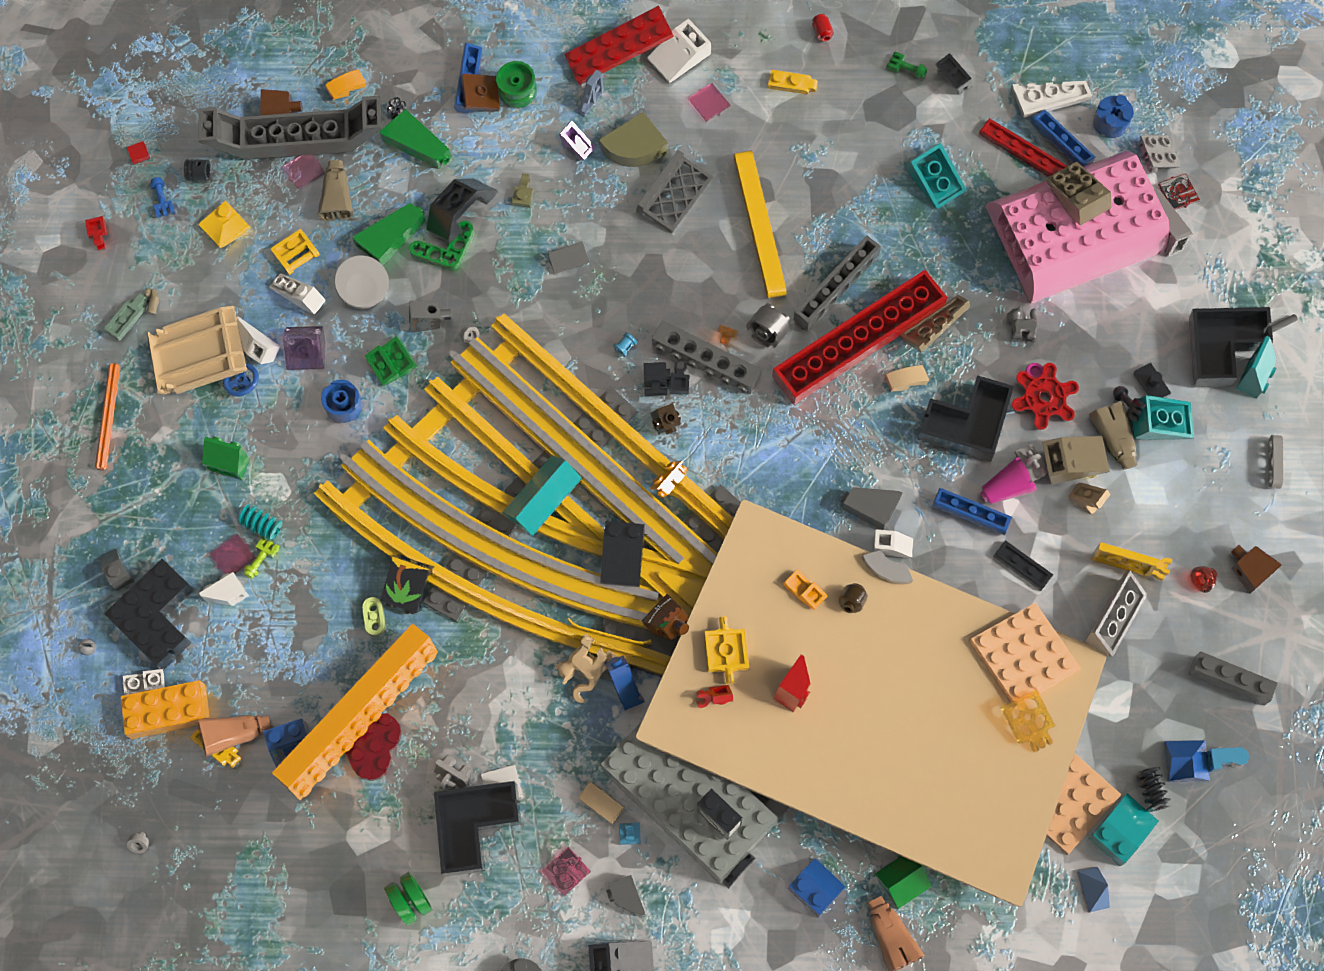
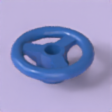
M246 363L247 369L253 374L252 381L246 376V372L240 373L230 382V377L224 378L223 386L225 391L235 397L249 394L256 387L259 380L257 369L253 365ZM237 387L240 391H234L231 388Z

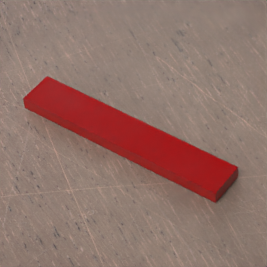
M990 118L979 131V135L1048 177L1068 167Z

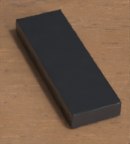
M1006 540L993 556L1040 591L1043 590L1054 575Z

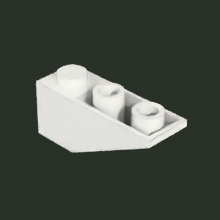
M281 273L269 286L276 293L312 314H315L326 301L313 286Z
M237 317L244 352L260 364L273 362L280 345Z

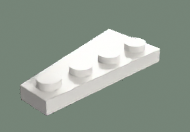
M1086 81L1063 82L1062 84H1053L1052 82L1045 83V85L1031 83L1027 84V86L1012 84L1011 87L1023 118L1037 115L1044 109L1048 112L1091 100L1092 98Z

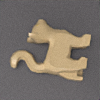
M587 634L581 639L582 645L572 652L568 660L558 662L556 665L559 675L563 678L562 684H566L574 676L575 670L581 672L589 680L588 684H579L572 691L573 698L578 703L584 702L580 693L593 690L602 673L607 670L605 663L617 656L610 650L605 653L601 647L596 653V658L588 653L593 638Z

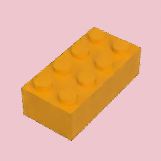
M200 680L121 696L125 735L131 739L198 726L197 719L210 718L206 685Z

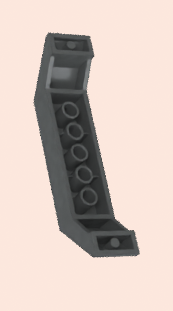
M380 95L362 97L361 101L344 110L239 117L218 110L217 107L199 108L198 141L201 144L243 159L353 152L382 130Z

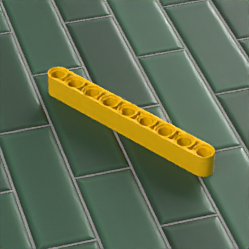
M749 150L734 153V163L767 298L786 296V286L753 152Z

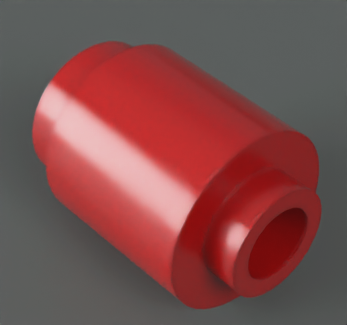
M818 14L812 19V26L819 41H829L834 35L829 18L825 14Z

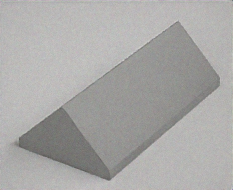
M1127 570L1119 580L1085 640V643L1110 657L1114 656L1147 596L1130 570Z

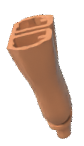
M245 715L197 719L198 730L206 757L233 746L252 741L258 736L263 735V731L271 729L268 715L259 717V715H256V717Z
M882 896L867 903L871 910L869 913L872 915V926L888 971H898L925 957V954L908 932L898 914L889 907V903H885Z

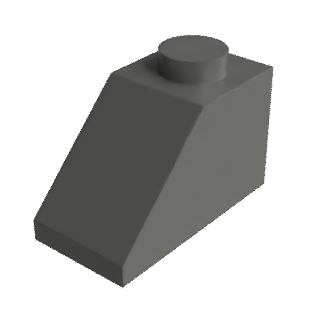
M117 549L99 558L103 573L109 584L116 591L134 582Z
M632 875L608 884L610 889L606 890L610 902L614 901L616 906L642 918L646 917Z

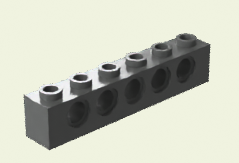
M867 235L794 311L793 321L808 332L879 257L881 246Z
M664 320L661 321L652 337V346L657 351H664L670 354L673 359L682 360L691 368H698L707 376H714L723 384H730L736 387L741 393L747 392L751 394L761 377V368ZM671 340L677 341V343L674 345H671L668 342ZM687 348H691L694 350L691 353L685 352ZM707 356L710 360L703 361L701 358ZM725 365L727 368L719 369L718 366ZM741 373L743 376L738 378L734 374Z

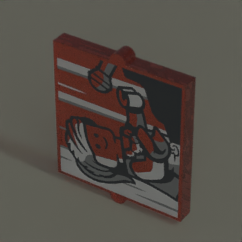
M1186 173L1177 177L1172 176L1170 179L1158 184L1163 195L1175 210L1182 207L1187 208L1188 205L1200 201Z

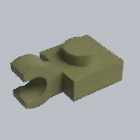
M522 174L520 187L515 186L512 199L513 206L531 207L533 188H529V174Z

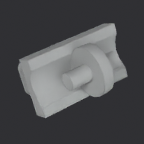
M1032 443L1014 452L1028 470L1030 482L1048 475V470Z
M450 755L445 756L442 760L438 759L435 762L434 773L438 774L436 779L441 782L439 788L444 790L447 786L451 789H454L455 786L458 788L467 787L471 768L462 765L459 770L454 769L453 766L456 764V760Z

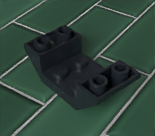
M474 178L454 179L430 204L426 230L451 243L462 232L457 220L476 200L487 205L497 195L498 190Z

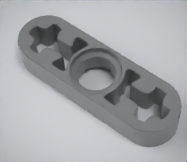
M1271 435L1268 443V482L1270 488L1281 489L1283 485V437L1281 435Z

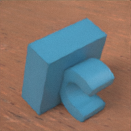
M640 822L619 824L620 845L641 844Z

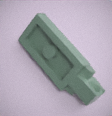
M139 293L134 300L126 301L104 327L105 332L120 341L143 314L144 307L149 300Z

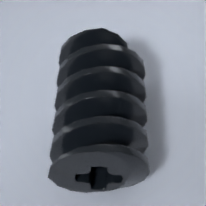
M1160 767L1142 770L1138 772L1141 774L1136 777L1137 780L1143 781L1139 784V788L1146 789L1141 794L1142 796H1148L1144 801L1145 804H1151L1147 808L1148 812H1156L1172 807L1167 806L1171 798H1164L1168 790H1161L1166 783L1158 781L1163 777V774H1156Z

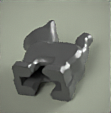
M1021 306L1007 313L1006 318L1012 323L1013 334L1011 342H1019L1022 335H1025L1027 337L1026 343H1035L1038 328L1037 310L1035 308L1030 310L1031 319H1022Z

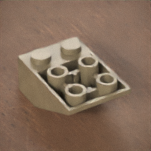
M1078 162L1046 178L1047 184L1068 215L1080 226L1112 208L1111 191Z
M1102 436L1060 437L1042 441L1052 485L1110 472Z

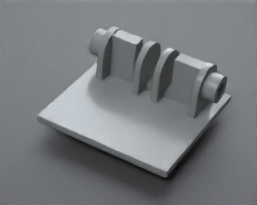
M1168 135L1140 136L1141 140H1139L1138 146L1142 156L1145 157L1144 161L1147 162L1148 171L1155 173L1158 171V167H1180Z

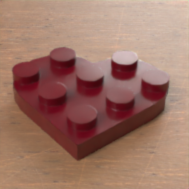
M381 714L377 721H373L368 726L367 732L363 736H359L354 742L353 747L345 752L352 769L364 780L374 781L381 779L388 773V769L391 766L392 757L390 752L398 746L402 730L400 724L390 714Z

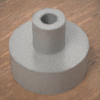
M471 325L463 327L460 332L461 341L468 345L473 338L480 337L479 330Z
M144 832L132 834L127 842V848L137 854L146 852L149 845V840Z

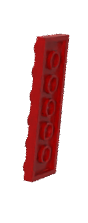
M658 5L564 55L580 86L596 70L603 74L673 38L674 35Z

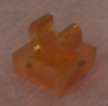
M719 325L717 331L723 334L720 343L729 345L731 337L737 339L739 334L738 330Z

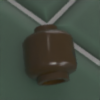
M857 583L848 584L843 588L839 596V604L845 612L858 613L863 609L868 597L865 588Z

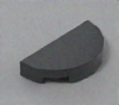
M748 854L733 869L728 878L725 879L724 885L729 889L756 858L752 854Z

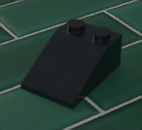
M605 521L600 584L640 587L645 524Z

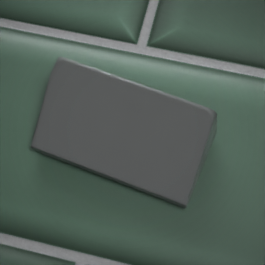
M583 242L548 253L554 274L589 263Z

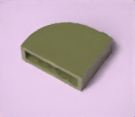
M644 112L599 139L600 149L611 161L627 167L649 164L657 158L664 157L668 152V142Z

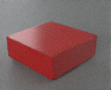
M144 141L127 147L134 165L150 159Z

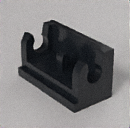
M950 53L935 64L959 94H962V90L965 87L968 89L972 87V78Z

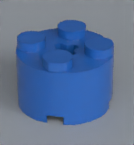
M1124 95L1108 96L1101 100L1093 119L1095 130L1099 134L1106 135L1107 138L1122 136L1127 131L1134 115L1131 103Z
M335 380L327 388L325 387L322 392L321 402L331 420L347 423L358 419L363 408V401L357 388L351 382Z

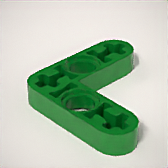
M469 221L459 223L461 229L468 227L469 231H465L464 238L462 237V231L449 243L447 250L417 240L409 246L411 256L417 260L453 271L458 269L474 235L472 223ZM462 242L464 245L461 249H455L454 244ZM419 247H421L422 251L418 250V252L415 253L414 249H418ZM433 252L440 254L437 259L430 258V254ZM454 258L455 262L449 264L448 260Z

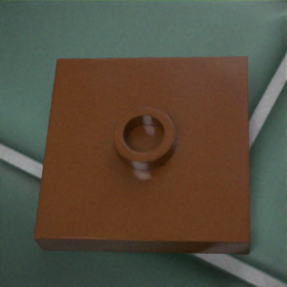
M461 75L464 109L500 110L496 76Z

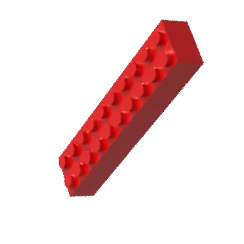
M923 270L773 368L772 377L793 405H796L943 307L948 297L929 273Z

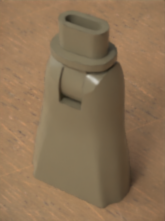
M341 160L329 161L326 168L318 209V217L323 221L336 220V214L339 220H349L353 217L348 178L343 167V161Z
M1121 401L1109 407L1105 406L1096 409L1089 414V417L1103 437L1112 455L1118 459V463H1121L1123 470H1126L1138 464L1135 459L1137 457L1135 453L1136 446L1130 429L1128 415L1126 414L1125 404Z

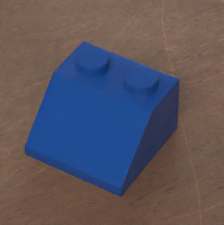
M815 858L789 885L788 890L819 917L846 886Z

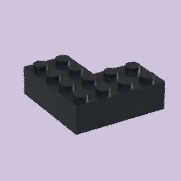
M1270 307L1192 309L1189 316L1194 387H1229L1234 385L1237 379L1235 351H1255L1266 336L1270 337L1273 343L1272 326H1270L1272 323Z
M977 375L967 409L930 398L917 440L991 462L996 451L1014 386Z
M161 559L104 614L158 668L164 671L176 659L168 651L172 649L177 655H180L191 644L166 617L194 589L166 561Z
M515 781L434 792L441 874L446 877L486 871L482 830L522 825L520 806L517 804L520 803L518 784Z

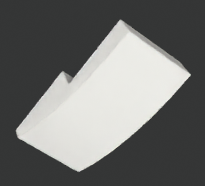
M163 669L123 676L124 695L165 687Z

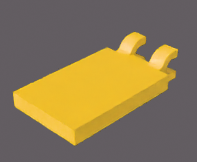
M1102 542L1094 550L1091 561L1126 571L1130 570L1132 573L1146 577L1150 575L1160 581H1163L1165 575L1169 574L1170 570L1167 569V566L1172 563L1170 558H1163L1159 561L1157 558Z

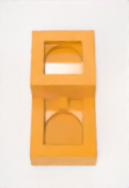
M357 69L331 80L325 84V88L331 98L335 100L349 96V92L365 87L366 81Z
M798 569L783 583L794 596L813 610L828 596L815 582L811 583Z

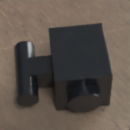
M666 362L643 363L644 387H652V389H644L645 396H667V388H659L667 387V380H670V369H666Z

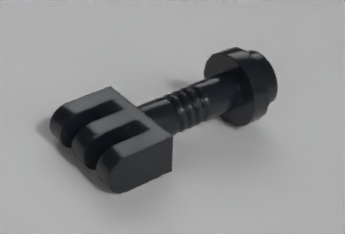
M1117 386L1113 390V397L1117 401H1123L1129 407L1126 414L1130 419L1138 421V415H1141L1143 412L1140 408L1144 409L1146 404L1140 398L1132 400L1128 396L1129 392L1126 387Z

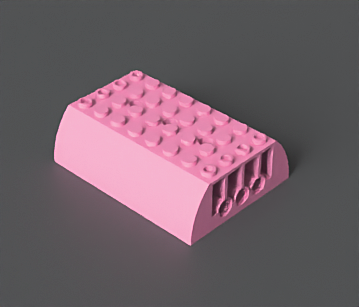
M1124 151L1084 166L1090 174L1111 191L1112 208L1081 226L1068 215L1046 181L991 201L985 206L1030 303L1148 259L1166 250L1169 240V220L1136 154ZM1120 198L1123 204L1116 205L1113 199ZM1046 224L1054 225L1055 231H1048Z

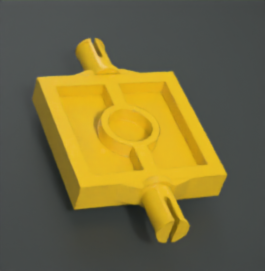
M722 616L719 617V629L704 632L708 672L725 673L726 684H734L733 672L749 669L745 629L728 628L727 617L724 616L723 618Z

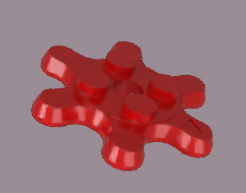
M1046 363L1042 368V375L1039 377H1032L1026 371H1021L1016 376L1017 382L1024 387L1025 394L1012 401V408L1017 412L1026 409L1031 410L1035 415L1034 426L1039 430L1047 428L1049 417L1052 415H1058L1065 421H1071L1075 417L1074 410L1066 404V398L1069 395L1076 394L1079 390V385L1075 381L1059 382L1056 379L1057 367L1053 363ZM1047 393L1050 400L1043 401L1040 399V394Z

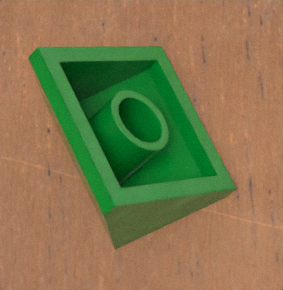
M902 856L874 874L897 909L932 887L923 866Z

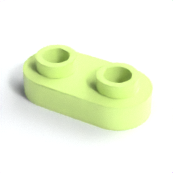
M370 597L364 601L362 606L364 624L369 635L378 637L386 629L384 610L378 598ZM372 606H377L375 611H370ZM378 624L379 628L377 630H373V626Z

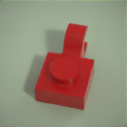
M100 216L85 220L89 239L93 238L94 245L97 246L98 250L105 249L102 236L108 234L104 217Z
M729 685L709 687V691L699 690L696 692L697 698H704L702 701H696L698 708H704L710 702L719 705L733 702V693Z

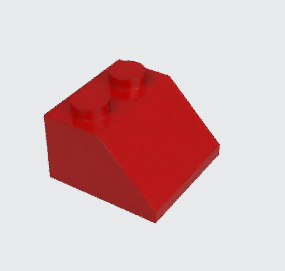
M800 654L779 685L773 698L792 712L797 707L801 709L810 694L808 688L811 683L805 657Z

